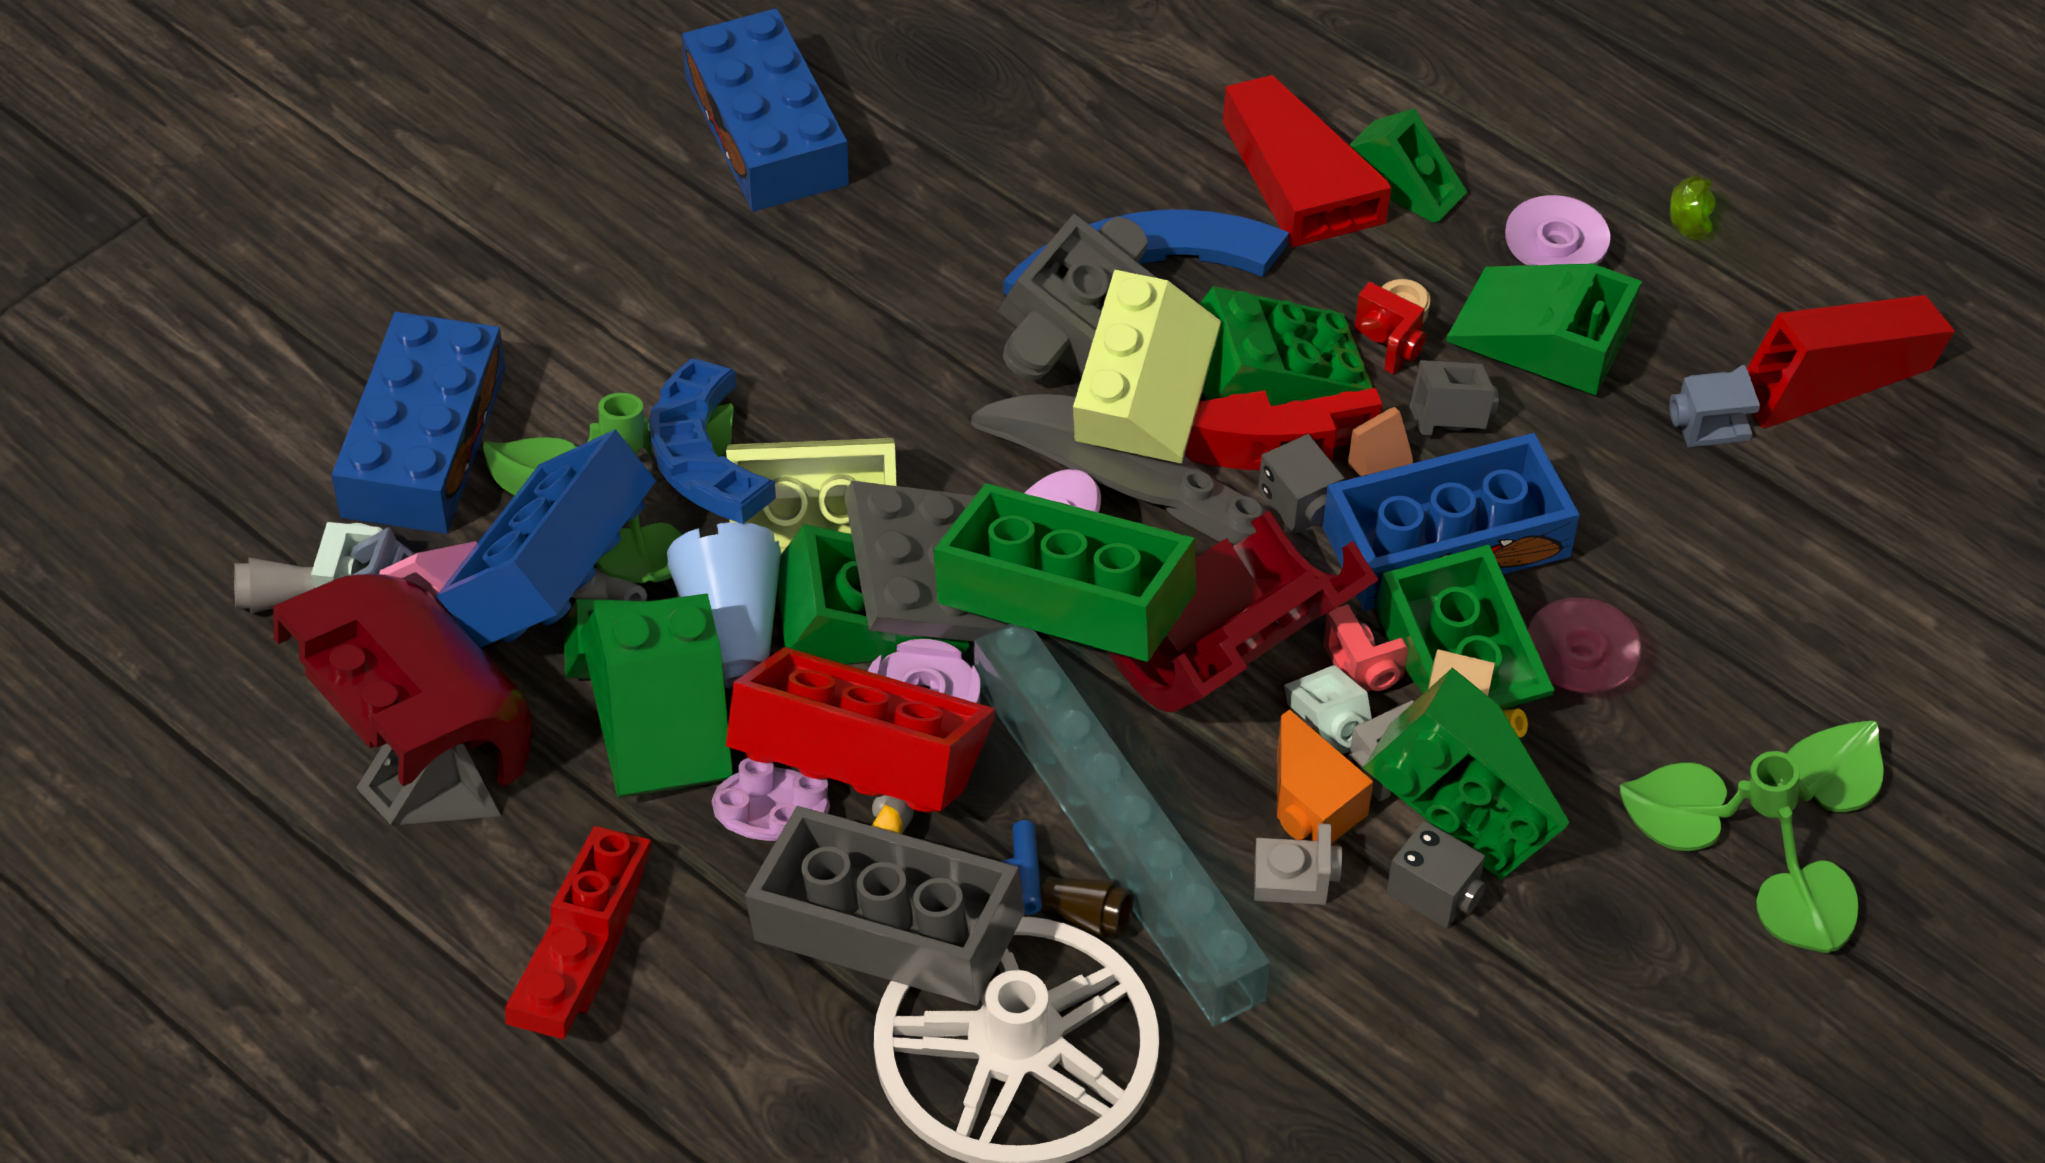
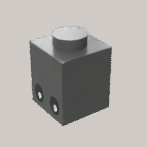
M1307 434L1262 454L1258 491L1290 531L1296 534L1313 525H1323L1327 487L1329 484L1344 481L1345 478L1310 435Z
M1423 820L1393 858L1386 894L1448 929L1461 911L1470 914L1479 903L1486 888V883L1480 880L1485 855Z

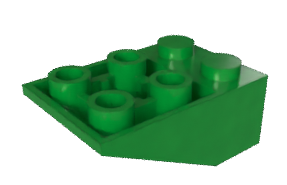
M1592 263L1485 267L1447 335L1446 342L1597 395L1633 325L1642 281Z
M1212 286L1199 304L1221 321L1220 331L1203 387L1206 400L1265 390L1270 405L1276 406L1296 400L1304 401L1337 395L1346 391L1355 392L1373 388L1343 313Z
M1453 667L1390 723L1363 766L1364 770L1425 818L1431 825L1485 855L1483 867L1499 880L1503 879L1564 830L1569 823V820L1500 706Z

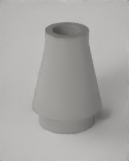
M250 557L248 558V563H234L235 608H250V614L273 609L274 605L314 589L311 577L313 567H301Z

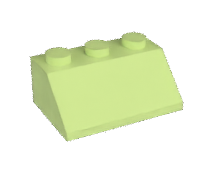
M1114 270L1073 405L1075 441L1182 464L1220 331L1221 321L1168 280Z
M893 438L730 444L726 449L727 459L736 465L775 481L776 499L745 523L756 524L773 531L775 542L779 540L781 554L803 524L851 534L844 497L851 481L897 486L895 442Z

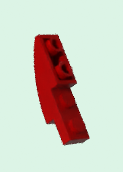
M1376 388L1355 392L1346 391L1337 395L1304 401L1296 400L1276 406L1270 405L1265 390L1201 401L1198 405L1185 455L1192 462L1243 470H1260L1262 454L1309 434L1332 462L1334 447L1351 444L1353 429L1381 414L1382 402Z
M598 826L593 827L551 904V923L505 1006L506 1025L565 1040L579 1012L587 1014L604 979L632 909L651 849L650 839Z

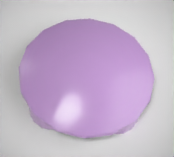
M749 758L740 762L739 773L730 776L716 788L711 801L715 817L728 830L746 838L764 841H777L796 806L828 814L830 809L827 779L809 778L797 771L774 767L773 763L756 762Z

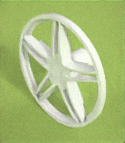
M1022 917L1014 935L1043 937L1062 942L1086 953L1105 967L1085 978L1081 974L1047 991L1043 981L1036 975L1019 970L1013 953H1009L1008 949L1005 950L998 964L1001 974L996 976L987 985L981 997L982 1007L978 1011H925L924 1016H896L899 1006L910 986L891 981L881 999L874 1028V1055L879 1080L888 1101L903 1122L921 1139L949 1156L967 1163H1066L1094 1151L1116 1136L1135 1116L1149 1093L1157 1068L1159 1049L1158 1023L1151 998L1139 976L1123 957L1098 938L1078 928L1048 919ZM1116 981L1120 983V985L1101 997L1097 995L1064 1017L1060 1016L1059 1012L1091 997ZM1128 995L1138 1020L1140 1051L1136 1069L1124 1091L1102 1074L1103 1068L1064 1040L1063 1036ZM893 1035L923 1036V1040L893 1037ZM967 1035H968V1040H963V1039H950V1038H938V1037H944V1036H967ZM894 1051L930 1056L979 1059L963 1102L965 1108L956 1132L934 1119L912 1097L898 1072ZM1059 1063L1080 1082L1113 1104V1106L1109 1108L1085 1093L1084 1088L1053 1069L1054 1066ZM1025 1074L1032 1075L1061 1095L1100 1117L1084 1129L1051 1142L1021 1146L990 1143ZM991 1078L1006 1082L991 1111V1116L980 1139L970 1138Z

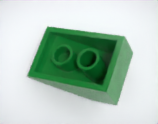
M803 524L782 552L777 589L785 647L842 664L872 662L881 654L883 660L888 655L897 652L898 644L914 639L942 641L954 646L961 653H964L969 647V642L965 640L870 631L851 534Z
M1490 545L1383 573L1374 608L1389 642L1403 638L1407 644L1408 655L1405 670L1422 694L1428 690L1434 658L1438 649L1495 663L1488 697L1496 702L1501 709L1553 695L1554 688Z
M708 593L594 609L580 634L617 799L723 782L732 776L730 748L726 747L728 721L721 648Z

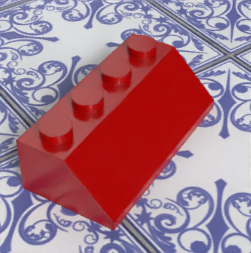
M783 647L734 681L726 747L746 752V756L756 762H779L798 768L802 775L809 778H831L851 784L852 788L861 794L872 796L884 794L904 800L907 806L917 811L941 812L964 792L994 721L996 709Z

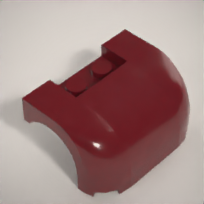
M1269 510L1251 521L1256 530L1252 535L1234 546L1226 538L1196 557V594L1148 662L1105 651L1122 676L1147 702L1164 712H1176L1202 699L1247 669V664L1311 621L1336 609L1378 581V578L1354 541L1342 547L1343 567L1340 574L1331 575L1313 567L1301 556Z
M355 574L335 579L273 606L274 640L279 645L288 641L293 636L299 643V660L305 666V676L370 749L389 744L399 756L398 781L402 786L414 782L418 775L434 759L464 743L469 751L489 741L495 744L499 761L497 782L502 787L514 782L525 773V764L531 752L532 719L525 695L444 607L424 588L412 581L386 574Z

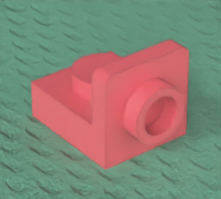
M1349 604L1327 613L1323 646L1335 666L1365 691H1382L1404 678L1408 646L1403 638L1375 646L1370 628L1365 623L1359 624Z

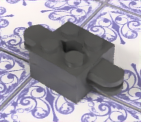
M1074 213L1018 278L997 311L1017 327L1007 340L1003 352L1004 361L1013 374L1023 379L1034 381L1043 377L1060 360L1082 377L1114 270L1156 278L1139 264L1146 251L1148 240L1144 231L1137 223L1128 218L1114 217L1107 221L1099 231H1096Z

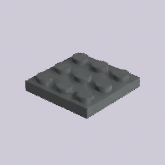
M851 481L844 497L870 631L1027 647L1035 635V630L938 604L933 549L973 500L974 495Z

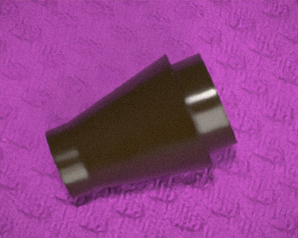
M1049 876L1041 890V911L1054 914L1105 939L1110 934L1122 936L1126 931L1133 911L1134 895L1132 889L1122 887L1117 879H1061Z

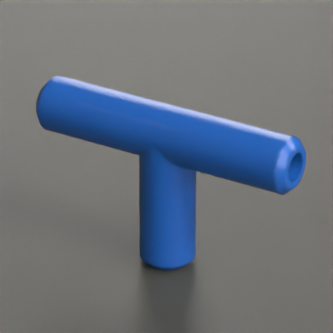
M1021 820L1012 827L1014 858L999 862L1019 867L1025 915H1033L1039 912L1042 907L1036 826L1031 821Z

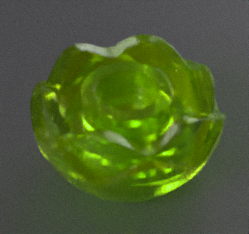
M1693 175L1683 179L1673 189L1670 204L1672 226L1681 235L1689 239L1701 240V236H1706L1713 229L1709 215L1713 211L1716 202L1714 195L1708 190L1712 185L1711 179H1701L1700 175Z

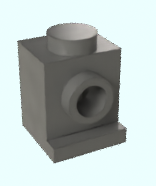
M1420 360L1410 409L1421 434L1432 435L1434 426H1441L1452 431H1461L1466 428L1486 429L1489 417L1493 418L1497 413L1499 394L1496 385H1492L1483 364Z

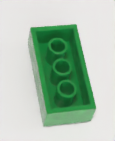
M987 483L984 484L933 549L938 604L1147 662L1196 594L1194 537Z

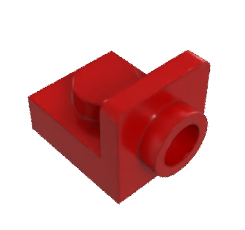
M1370 281L1359 293L1354 330L1364 334L1374 342L1387 346L1385 371L1395 375L1406 360L1413 362L1420 354L1426 340V333L1422 332L1425 308Z

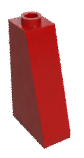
M1270 75L1225 86L1222 123L1280 229L1289 232L1288 243L1291 248L1386 224L1391 186L1388 181L1278 79Z
M1926 295L1778 313L1747 367L1760 404L1759 411L1751 414L1762 428H1768L1929 371L1935 365L1955 330Z

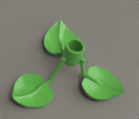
M613 393L601 399L598 404L599 423L590 424V437L587 442L616 429L636 456L643 447L649 457L653 458L648 418L644 416L641 399L629 393ZM732 403L717 406L710 416L706 432L712 442V450L718 457H726L727 446L732 443ZM550 437L529 438L507 443L484 441L483 444L485 461L492 477L503 489L513 495H516L539 464L577 447L565 439ZM638 514L629 521L630 529L621 528L618 532L621 536L620 542L608 553L601 556L595 563L597 568L609 577L634 583H646L649 580L653 582L668 580L672 578V575L668 568L667 550L672 542L681 537L682 534L674 526L667 523H654L641 527Z
M1876 721L1849 723L1820 731L1795 744L1787 754L1780 751H1769L1759 755L1751 765L1750 781L1743 780L1739 782L1738 792L1728 804H1725L1727 789L1721 777L1711 768L1696 763L1670 764L1658 768L1639 779L1620 785V795L1623 804L1635 825L1656 843L1677 851H1694L1713 845L1720 837V817L1727 818L1733 816L1747 798L1750 799L1753 808L1763 816L1779 818L1786 863L1790 872L1773 875L1764 881L1760 887L1756 904L1757 914L1764 928L1772 936L1784 943L1822 953L1839 950L1852 936L1858 915V897L1855 886L1844 870L1829 861H1817L1807 865L1802 870L1800 869L1792 825V811L1798 803V797L1803 802H1807L1814 797L1821 807L1832 812L1858 810L1867 806L1876 798L1882 787L1884 772L1879 745V730Z

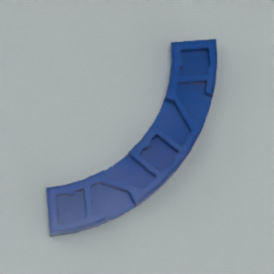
M1154 210L1116 216L1128 218L1137 223L1147 237L1146 251L1139 264L1166 260V255H1199V261L1223 264L1264 277L1288 246L1289 232L1248 218L1212 211ZM1114 217L1107 218L1089 225L1093 227L1096 231H1099V229L1107 221L1113 219ZM1047 244L1020 263L1003 281L1004 294L1008 295L1018 278Z
M691 358L664 383L660 390L661 398L651 408L649 432L652 455L665 479L683 496L710 512L744 524L776 499L775 481L754 474L736 465L724 456L718 457L712 450V442L706 432L707 425L717 405L737 387L736 372L731 368Z

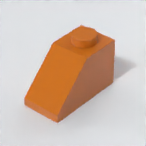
M1289 709L1281 716L1277 746V818L1280 820L1284 830L1296 840L1316 841L1318 824H1331L1332 844L1368 816L1374 781Z

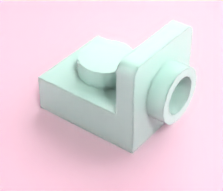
M327 522L311 573L314 588L335 579L352 575L360 571V569L367 567L366 563L362 564L350 555L352 548L383 529L362 523L344 524Z
M1335 665L1284 685L1287 704L1312 725L1315 732L1342 755L1350 752L1353 728L1372 719L1367 691Z

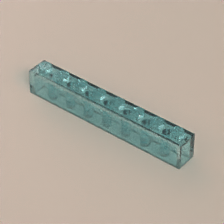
M1008 624L974 639V667L979 673L981 692L990 705L996 709L995 712L1109 877L1119 880L1122 887L1132 889L1134 895L1133 912L1211 1025L1214 1027L1265 1002L1270 961L1037 633L1028 628Z

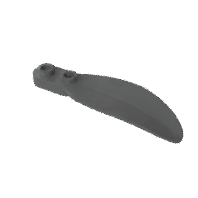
M1051 394L1017 396L986 405L972 415L971 425L973 427L1038 452L1072 470L1083 471L1094 481L1128 496L1153 504L1164 505L1165 509L1176 519L1219 542L1228 538L1232 546L1241 542L1256 532L1251 521L1267 512L1255 499L1234 491L1200 471L1186 455H1184L1181 464L1075 441L1073 405L1076 397Z

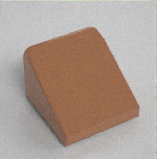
M1396 407L1386 410L1353 429L1348 467L1358 477L1413 463V456L1401 413Z

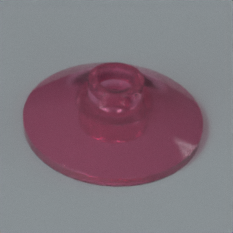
M1582 597L1557 600L1539 610L1532 618L1528 627V632L1550 681L1559 687L1571 691L1596 693L1615 688L1624 683L1634 673L1640 659L1641 641L1633 623L1621 611L1599 600Z

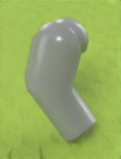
M596 568L595 576L572 595L574 599L647 600L646 590L642 586L627 580L609 577L598 568Z

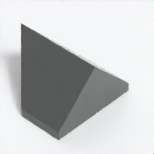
M387 743L381 747L356 787L390 825L501 817L464 743L454 746L439 755L418 775L414 782L402 786L398 781L399 756Z

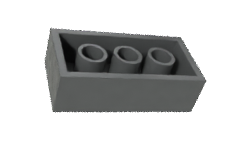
M796 806L745 894L752 931L757 942L976 1006L1025 914L1020 872L1017 866L801 806Z

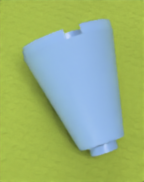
M729 522L717 524L718 534L700 538L698 528L674 540L667 550L668 568L679 596L684 597L708 593L721 648L724 687L728 689H733L734 681L769 658L781 548L779 540L775 542L773 531L752 523Z

